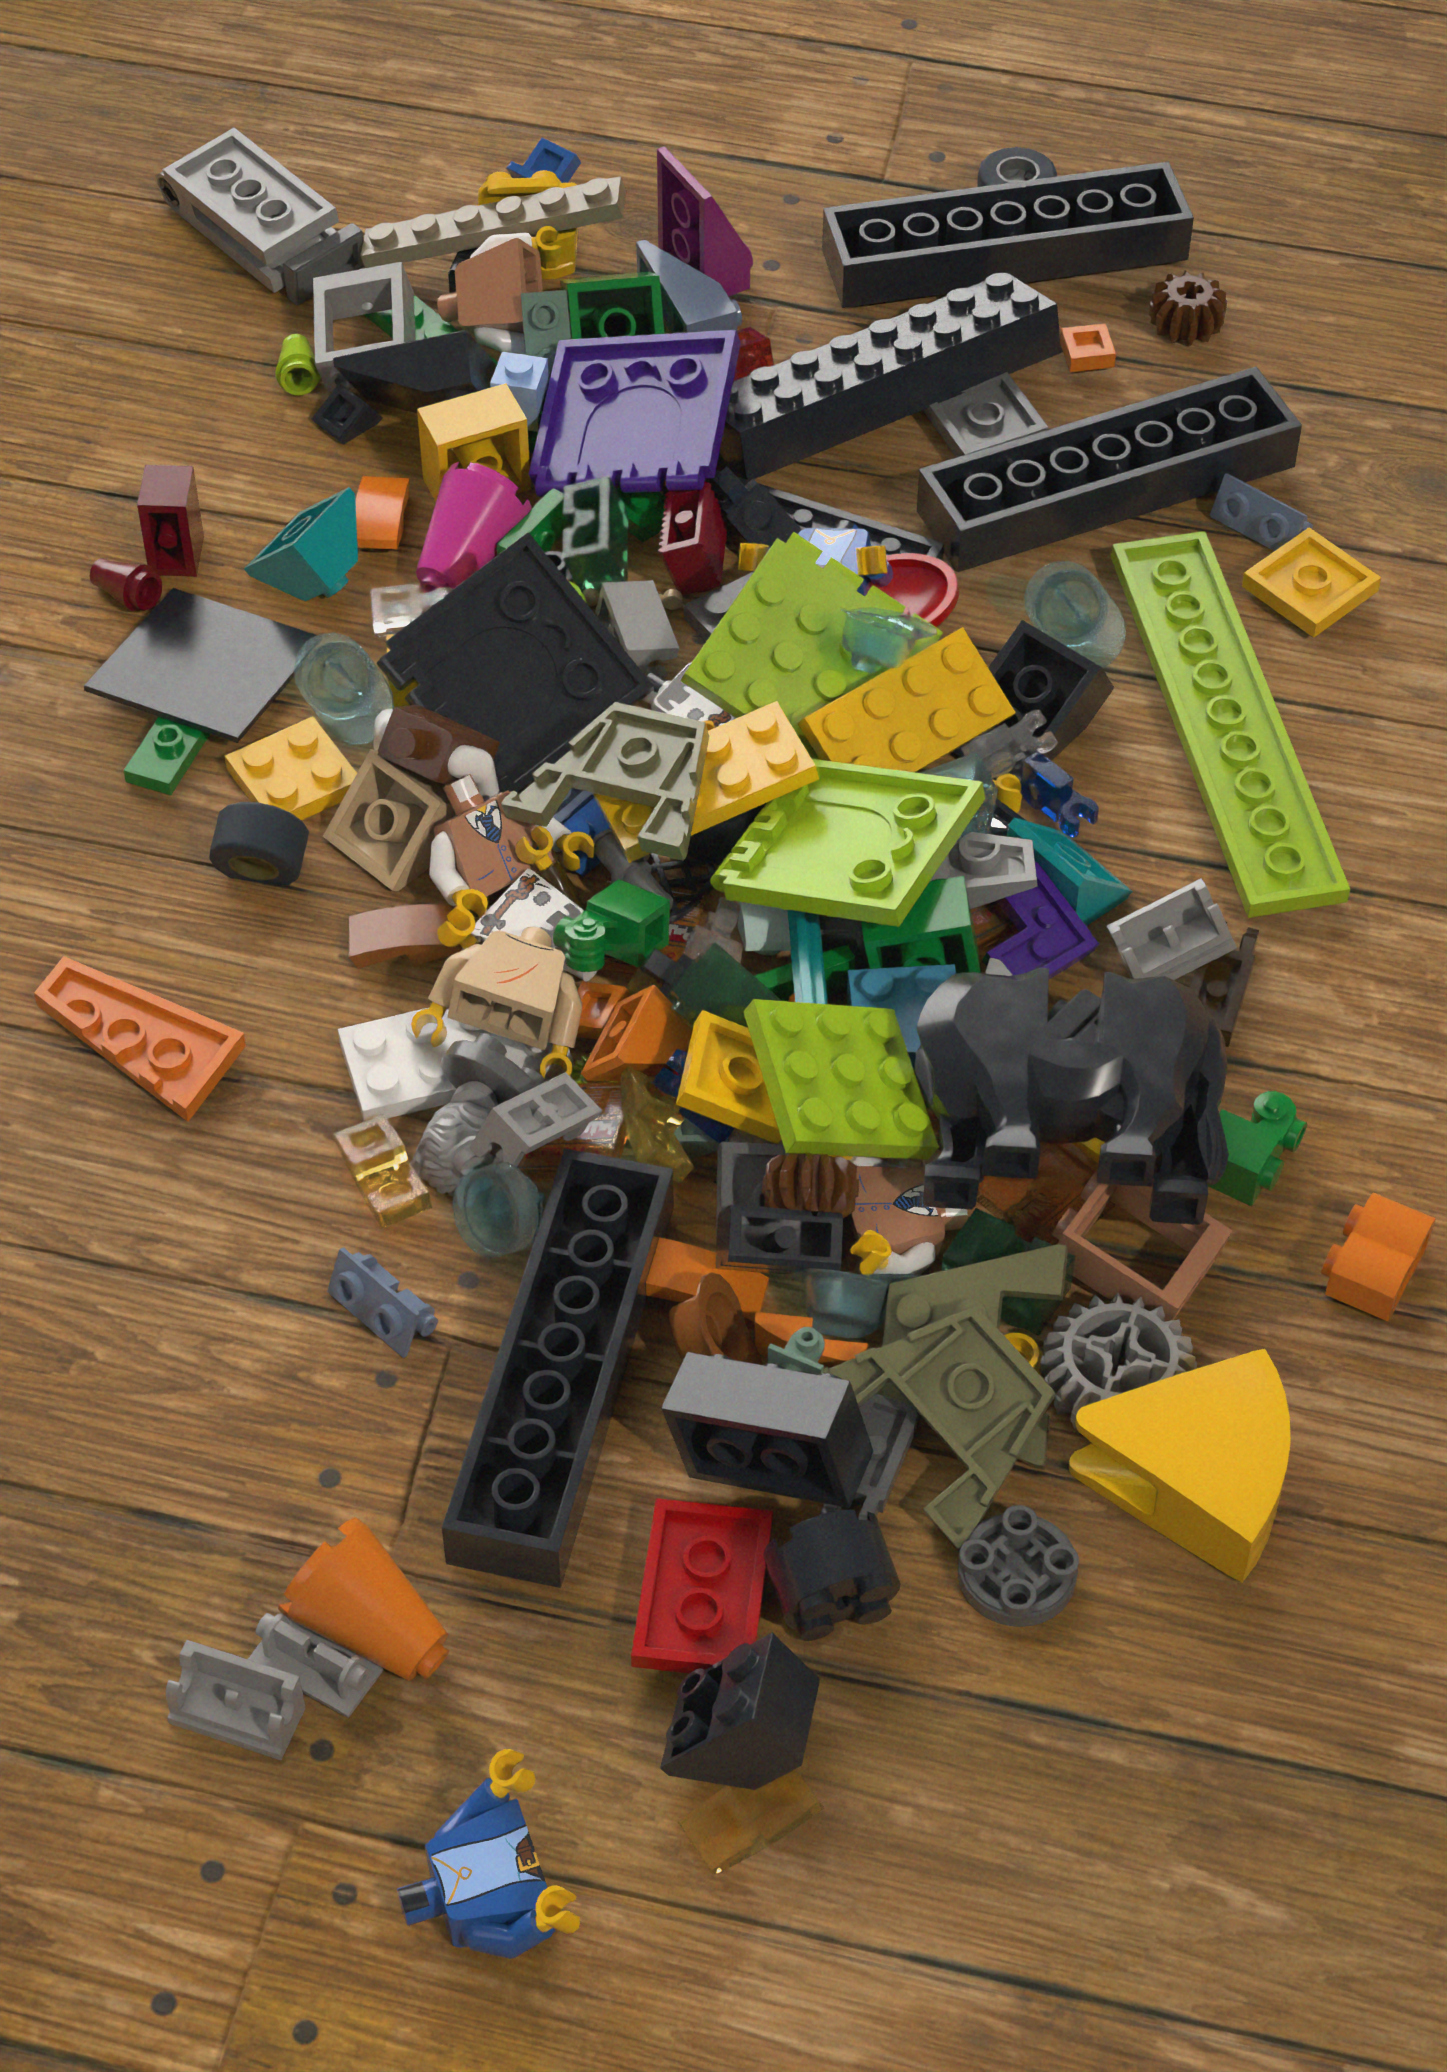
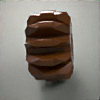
M1185 270L1180 277L1168 274L1165 281L1156 283L1155 290L1152 292L1149 309L1150 323L1157 327V335H1170L1172 343L1178 340H1186L1191 346L1195 339L1209 342L1211 335L1220 333L1221 326L1224 324L1227 308L1226 292L1220 290L1219 281H1206L1204 273L1192 276Z
M790 1153L788 1155H777L767 1163L766 1176H763L762 1194L765 1195V1207L811 1211L812 1215L817 1212L842 1213L843 1218L855 1211L856 1197H859L857 1165L843 1157L828 1156V1154Z

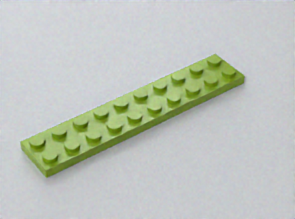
M1201 531L1112 544L1111 560L1247 917L1252 918L1347 903L1350 893L1349 884L1206 532Z

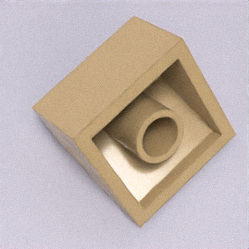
M370 749L323 837L389 889L399 891L430 868L431 842L435 838L434 826L455 816L456 813L443 789L445 787L443 783L430 780L379 756L378 750Z

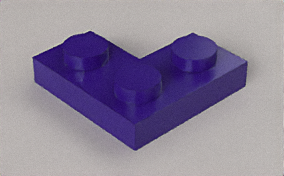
M1035 862L1037 887L996 900L1019 930V933L989 950L982 961L987 967L990 958L999 959L1012 975L1024 974L1037 968H1049V979L1093 953L1099 942L1039 863Z

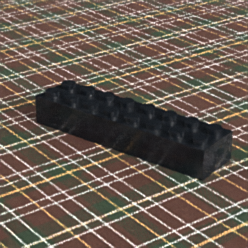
M1161 162L823 208L822 252L841 306L845 308L948 294L952 290L968 288L981 283L988 276L996 273L1007 272L1021 282L1026 283L1185 261L1189 259L1194 217L1170 163Z
M1007 272L996 273L988 276L985 281L971 287L952 290L946 297L931 303L915 305L908 312L891 319L877 320L868 328L854 334L837 336L829 344L814 350L797 352L789 360L774 366L757 368L749 376L733 382L718 460L741 478L747 480L757 479L927 409L929 405L936 402L939 404L965 393L962 391L1006 372L1012 374L1061 353L1057 303Z
M1253 367L919 469L916 511L936 541L944 543V553L956 571L961 572L1217 492L1220 489L1225 474H1229L1246 483L1294 468L1302 424L1257 367Z
M564 1148L442 1525L445 1562L447 1565L557 1588L562 1587L648 1297L646 1296L647 1277L659 1237L665 1238L674 1209L673 1169Z

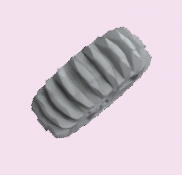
M1119 1293L1112 1298L1111 1304H1104L1096 1295L1089 1301L1088 1309L1074 1303L1072 1309L1069 1310L1068 1317L1058 1316L1057 1321L1053 1324V1332L1048 1333V1337L1045 1338L1043 1345L1044 1356L1041 1357L1040 1363L1042 1377L1045 1378L1046 1383L1055 1392L1054 1407L1056 1408L1057 1415L1072 1412L1071 1422L1073 1428L1076 1429V1415L1081 1407L1197 1369L1196 1357L1192 1355L1193 1345L1191 1337L1181 1336L1182 1327L1180 1326L1179 1319L1164 1322L1163 1306L1161 1305L1152 1311L1144 1309L1145 1304L1141 1296L1133 1305L1124 1304ZM1122 1358H1125L1124 1366L1119 1365ZM1118 1368L1116 1375L1111 1376L1112 1369Z

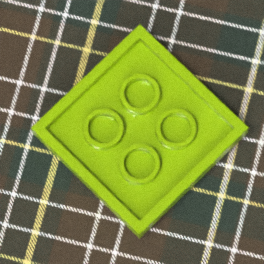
M753 999L743 1011L786 1153L928 1160L939 1148L894 1009Z

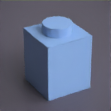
M502 352L490 385L495 387L506 383L527 418L528 430L538 432L549 386L548 358Z

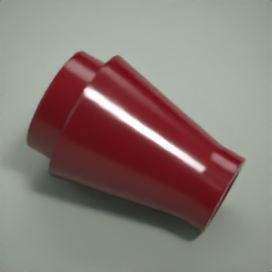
M100 558L91 567L89 575L91 583L103 589L131 611L149 610L156 605L161 597L163 588L161 577L149 565L116 562Z

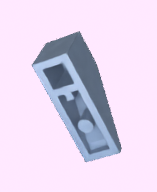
M646 240L636 242L637 272L650 271L660 276L663 321L670 333L737 331V327L742 325V314L739 304L735 299L730 300L719 282Z

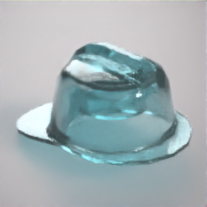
M1070 561L1052 562L1040 568L1029 580L1024 595L1026 613L1033 626L1102 668L1111 664L1121 653L1126 639L1125 620L1118 606L1097 578L1083 565Z
M840 608L841 611L846 613L841 639L842 647L852 654V667L868 673L877 672L882 667L899 668L903 665L919 639L937 635L936 628L931 624L904 613L881 608H858L851 610Z
M335 632L318 634L306 641L297 653L294 664L296 685L325 727L337 739L350 744H366L373 741L375 719L381 711L394 709L393 693L387 680L374 664L370 655L350 637Z
M497 1162L471 1171L461 1178L455 1189L453 1199L455 1224L462 1239L474 1252L484 1257L503 1256L525 1249L534 1242L543 1216L542 1202L546 1199L544 1192L538 1190L536 1184L529 1176L521 1173L518 1168L509 1162Z
M798 1269L792 1272L794 1279L805 1283L807 1317L813 1318V1328L820 1334L845 1339L862 1338L875 1332L884 1323L890 1283L923 1276L916 1274L858 1275L826 1269Z

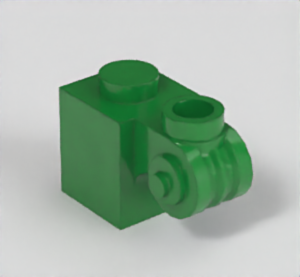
M618 879L588 900L586 910L573 919L568 916L562 918L555 928L553 942L555 946L564 950L566 965L576 971L593 972L601 969L604 966L605 954L639 967L654 949L660 951L669 944L670 900Z
M1267 1091L1260 1094L1255 1099L1251 1121L1221 1109L1219 1115L1224 1129L1229 1157L1225 1173L1220 1181L1213 1185L1208 1184V1187L1251 1207L1263 1188L1269 1191L1273 1189L1284 1166V1161L1279 1159L1284 1149L1291 1152L1297 1150L1307 1128V1122L1298 1119L1296 1116V1106L1291 1098L1277 1091Z

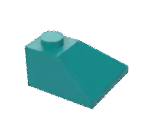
M348 487L300 511L244 570L250 577L303 601L310 600L320 594H324L326 598L336 594L348 583L349 579L345 574L358 561L355 493Z

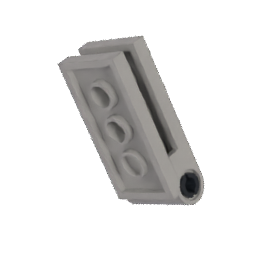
M236 128L230 129L167 166L156 176L158 188L167 204L273 293L286 286L283 263L337 232L331 227L339 222L336 207Z

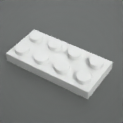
M448 1008L442 1018L447 1028V1036L445 1041L437 1047H433L430 1042L432 1034L438 1026L436 1023L424 1025L417 1039L412 1031V1018L422 1009L338 1029L339 1043L365 1124L450 1103L457 1089L444 1074L440 1061L455 1041L468 1040L474 1042L480 1033L488 1034L505 1046L507 1050L505 1057L520 1068L527 1067L538 1073L542 1059L551 1053L553 1045L552 1043H547L544 1051L447 1018ZM568 1048L567 1057L570 1059L573 1067V1059ZM552 1064L545 1069L544 1078L545 1080L552 1079L565 1073L561 1066Z

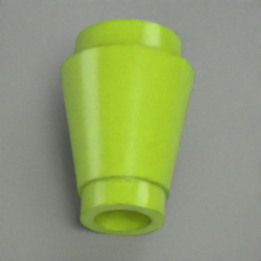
M291 334L283 340L275 371L278 384L292 395L299 396L310 393L321 379L315 365V355L309 341L301 334Z

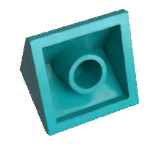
M1013 818L1008 825L1007 837L1032 840L1035 862L1039 863L1086 926L1127 900L1133 892L1063 831L1018 818Z

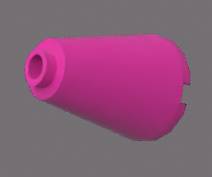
M459 462L454 463L443 476L416 569V576L421 582V588L428 595L436 599L443 598L497 556V543L532 509L528 499L523 505L515 496L519 488L511 480L481 464L470 462L467 469H457Z

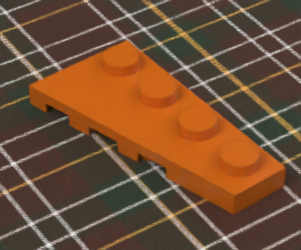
M63 956L34 992L37 1006L187 1122L193 1117L246 1047L243 1032Z

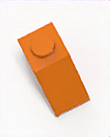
M651 985L616 1004L581 1075L587 1081H644L661 1072L666 1074L685 1061L688 1053L686 1048L691 1039L693 1025L655 985Z

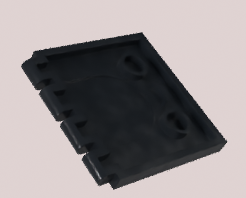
M529 532L385 641L390 651L376 663L398 691L405 689L414 681L417 683L418 686L405 697L409 705H420L500 742L493 760L499 793L507 790L509 792L514 790L518 794L523 792L534 782L532 774L545 762L555 764L571 750L568 742L614 702L634 706L654 691V685Z

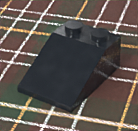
M467 330L333 358L334 367L366 400L416 414L418 408L491 388L490 382L496 369V363Z
M1021 620L988 667L1016 713L951 753L975 768L991 773L992 778L995 780L1003 774L1015 775L1020 780L1022 790L1087 728L1113 691L1114 686L1101 666Z

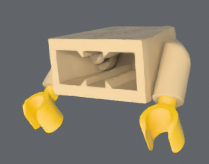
M527 927L523 930L520 937L501 930L493 931L482 945L474 944L451 955L445 961L428 997L432 1001L430 1008L422 1009L412 1018L411 1026L416 1039L419 1037L424 1025L436 1023L438 1026L433 1032L430 1042L433 1047L441 1045L447 1036V1028L442 1018L448 1008L447 1018L545 1051L547 1043H552L551 1053L542 1059L539 1074L545 1077V1069L552 1064H557L571 1077L572 1063L567 1057L569 1047L574 1048L582 1013V1002L573 977L562 971L565 955L562 951L550 947L552 944L551 937L545 930L539 927Z

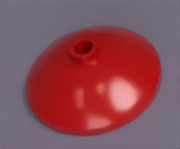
M915 553L886 555V559L893 570V578L887 586L877 588L906 607L899 620L907 624L912 615L916 613L938 628L953 611L959 598V585L953 569L944 561L929 555Z

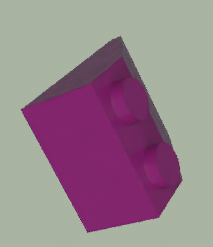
M665 146L658 148V248L719 282L728 297L749 289L750 268L753 266V257L749 247L741 240L712 195Z

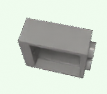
M402 262L313 278L315 365L328 392H333L339 383L347 389L355 388L334 367V357L415 341L414 291ZM392 309V341L334 351L333 320Z

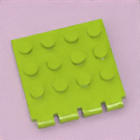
M793 532L786 543L778 538L775 540L680 681L735 718H739L777 701L811 759L820 760L797 723L804 717L936 643L943 632L916 613L912 615L907 624L899 620V617L906 608L904 605L872 585L866 596H863L857 590L864 581V578L832 557L824 568L816 564V561L823 551Z
M813 759L819 780L767 802L754 819L755 822L749 825L731 850L732 853L727 855L710 879L712 886L716 890L725 892L726 900L899 927L984 802L983 782Z

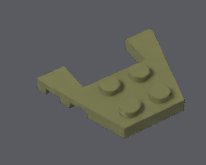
M614 702L568 742L571 750L555 764L545 762L532 774L534 782L520 794L513 790L504 798L501 805L506 818L547 827L572 788L655 807L637 836L641 850L684 861L688 853L710 737L706 723Z
M1057 1244L890 1283L882 1347L907 1337L910 1332L976 1305L999 1329L1004 1296L1063 1301L1068 1255L1067 1246ZM892 1383L886 1384L877 1392L879 1395L909 1404ZM1044 1413L1018 1458L1024 1464L1035 1469L1045 1470L1050 1428L1049 1414Z
M977 1305L910 1332L907 1337L878 1349H875V1347L854 1355V1359L829 1369L828 1367L823 1369V1373L833 1374L851 1382L859 1408L886 1384L892 1383L968 1469L923 1508L925 1515L958 1552H960L961 1546L972 1534L971 1530L980 1524L1055 1397L1054 1390Z

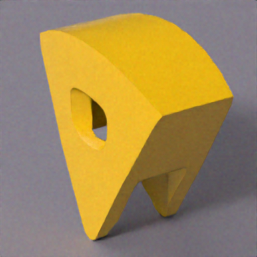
M1261 1349L1245 1353L1081 1407L1076 1415V1428L1091 1444L1075 1451L1071 1455L1069 1460L1070 1474L1144 1524L1228 1576L1243 1583L1257 1564L1268 1542L1286 1475L1291 1443L1290 1415L1286 1394L1278 1371L1267 1351Z

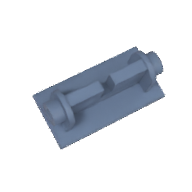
M1229 474L1224 475L1210 513V517L1273 551L1279 549L1307 528H1313V524L1307 522V515Z
M344 1247L339 1249L327 1292L401 1357H406L414 1335L419 1333L425 1337L436 1328L438 1319L434 1316V1308L427 1303L425 1304L408 1288L396 1293L395 1291H397L400 1282L378 1264L377 1259L371 1254L362 1255L358 1252L352 1255Z

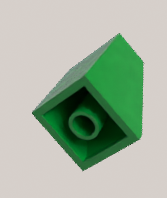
M647 271L560 279L561 290H567L571 339L664 334L659 275Z

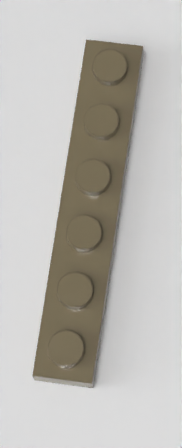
M621 176L609 179L596 178L585 184L566 188L553 187L537 194L522 197L509 196L498 202L479 206L466 205L455 211L435 215L423 214L415 219L392 224L387 222L380 223L373 228L365 229L360 256L365 268L479 248L488 237L497 234L529 233L533 237L544 226H552L556 231H562L621 219L624 213L626 189Z

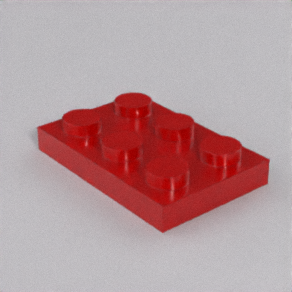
M656 1498L632 1645L631 1667L690 1674L696 1669L701 1668L705 1670L727 1658L741 1644L748 1643L750 1645L757 1641L767 1565L763 1554L766 1546L771 1542L773 1511Z

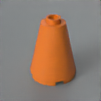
M354 1517L338 1528L346 1537L337 1546H330L324 1541L305 1562L283 1594L290 1602L279 1605L278 1610L286 1615L289 1620L407 1681H411L418 1674L428 1679L449 1654V1650L443 1646L448 1633L369 1526Z

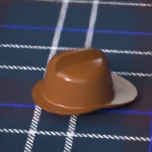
M710 1272L701 1277L697 1287V1295L671 1308L669 1320L676 1349L682 1362L687 1352L707 1356L720 1354L735 1361L763 1365L746 1327L738 1297L731 1285L720 1274Z

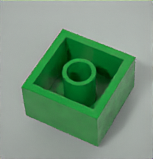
M964 876L947 879L939 878L930 881L899 927L861 921L870 969L955 964L956 974L981 973L977 939Z

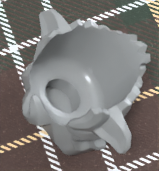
M469 1081L459 1086L453 1094L450 1103L435 1112L408 1166L410 1169H413V1176L427 1180L431 1187H436L437 1192L442 1194L447 1192L449 1196L457 1195L460 1208L468 1209L472 1206L476 1194L482 1192L483 1188L488 1185L493 1178L494 1169L504 1161L505 1157L502 1147L495 1143V1148L481 1158H478L469 1148L491 1109L498 1105L495 1094L488 1086L478 1081Z

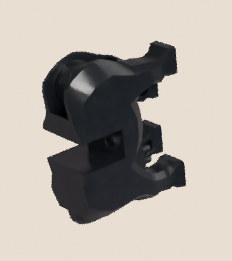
M1037 968L1024 974L1012 976L976 972L957 973L938 986L927 999L920 1013L916 1028L921 1045L916 1052L914 1073L924 1098L940 1126L939 1146L941 1154L937 1160L925 1165L923 1204L926 1207L972 1210L976 1206L978 1186L984 1180V1176L1037 1179L1040 1142L1068 1144L1087 1142L1097 1138L1105 1142L1101 1145L1097 1183L1152 1187L1149 1218L1153 1222L1192 1225L1203 1223L1208 1199V1184L1213 1185L1220 1181L1225 1173L1229 1157L1224 1129L1218 1111L1224 1092L1228 1066L1225 1039L1218 1024L1207 1013L1206 1008L1192 989L1166 976L1129 979L1111 972H1105L1095 1041H1083L1076 1038L1065 1040L1047 1038L1049 968ZM1156 1163L1158 1167V1174L1153 1180L1154 1168Z

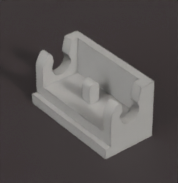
M654 581L602 583L595 611L597 617L605 624L606 628L645 676L654 672L662 677H666L668 674L665 666H647L654 660L665 661L677 658L679 651L678 643Z
M1201 878L1106 926L1131 979L1166 976L1175 980L1237 949L1217 903H1213L1208 888Z
M565 1072L493 1107L469 1148L478 1158H481L495 1148V1143L499 1144L504 1151L505 1157L504 1161L499 1164L498 1173L505 1174L519 1165L524 1154L563 1135L566 1141L580 1136L589 1122L599 1117L602 1109Z
M186 1640L180 1652V1666H182L179 1682L169 1680L166 1687V1699L170 1711L167 1717L168 1723L282 1760L306 1709L300 1676Z

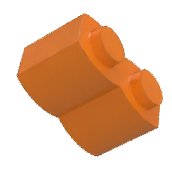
M1374 1192L1364 1207L1355 1204L1343 1229V1235L1348 1237L1343 1246L1336 1243L1332 1245L1321 1271L1322 1275L1329 1277L1325 1295L1385 1321H1389L1425 1253L1436 1218Z

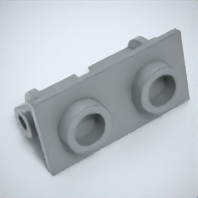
M267 1613L261 1618L256 1628V1635L260 1636L262 1641L248 1658V1660L300 1676L302 1692L347 1718L350 1717L383 1672V1668L289 1620L282 1613L276 1616Z

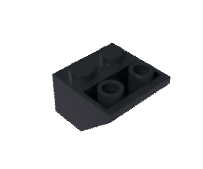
M773 1632L750 1645L748 1643L739 1645L727 1658L705 1670L700 1668L692 1671L681 1682L677 1690L678 1700L672 1723L666 1733L667 1742L660 1769L672 1777L757 1790L802 1766L820 1678Z

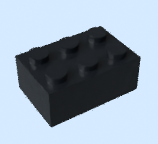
M687 1352L661 1408L689 1478L850 1508L874 1452L851 1382L833 1374L822 1373L815 1375L788 1370L777 1364L758 1365L735 1361L720 1354L707 1356Z

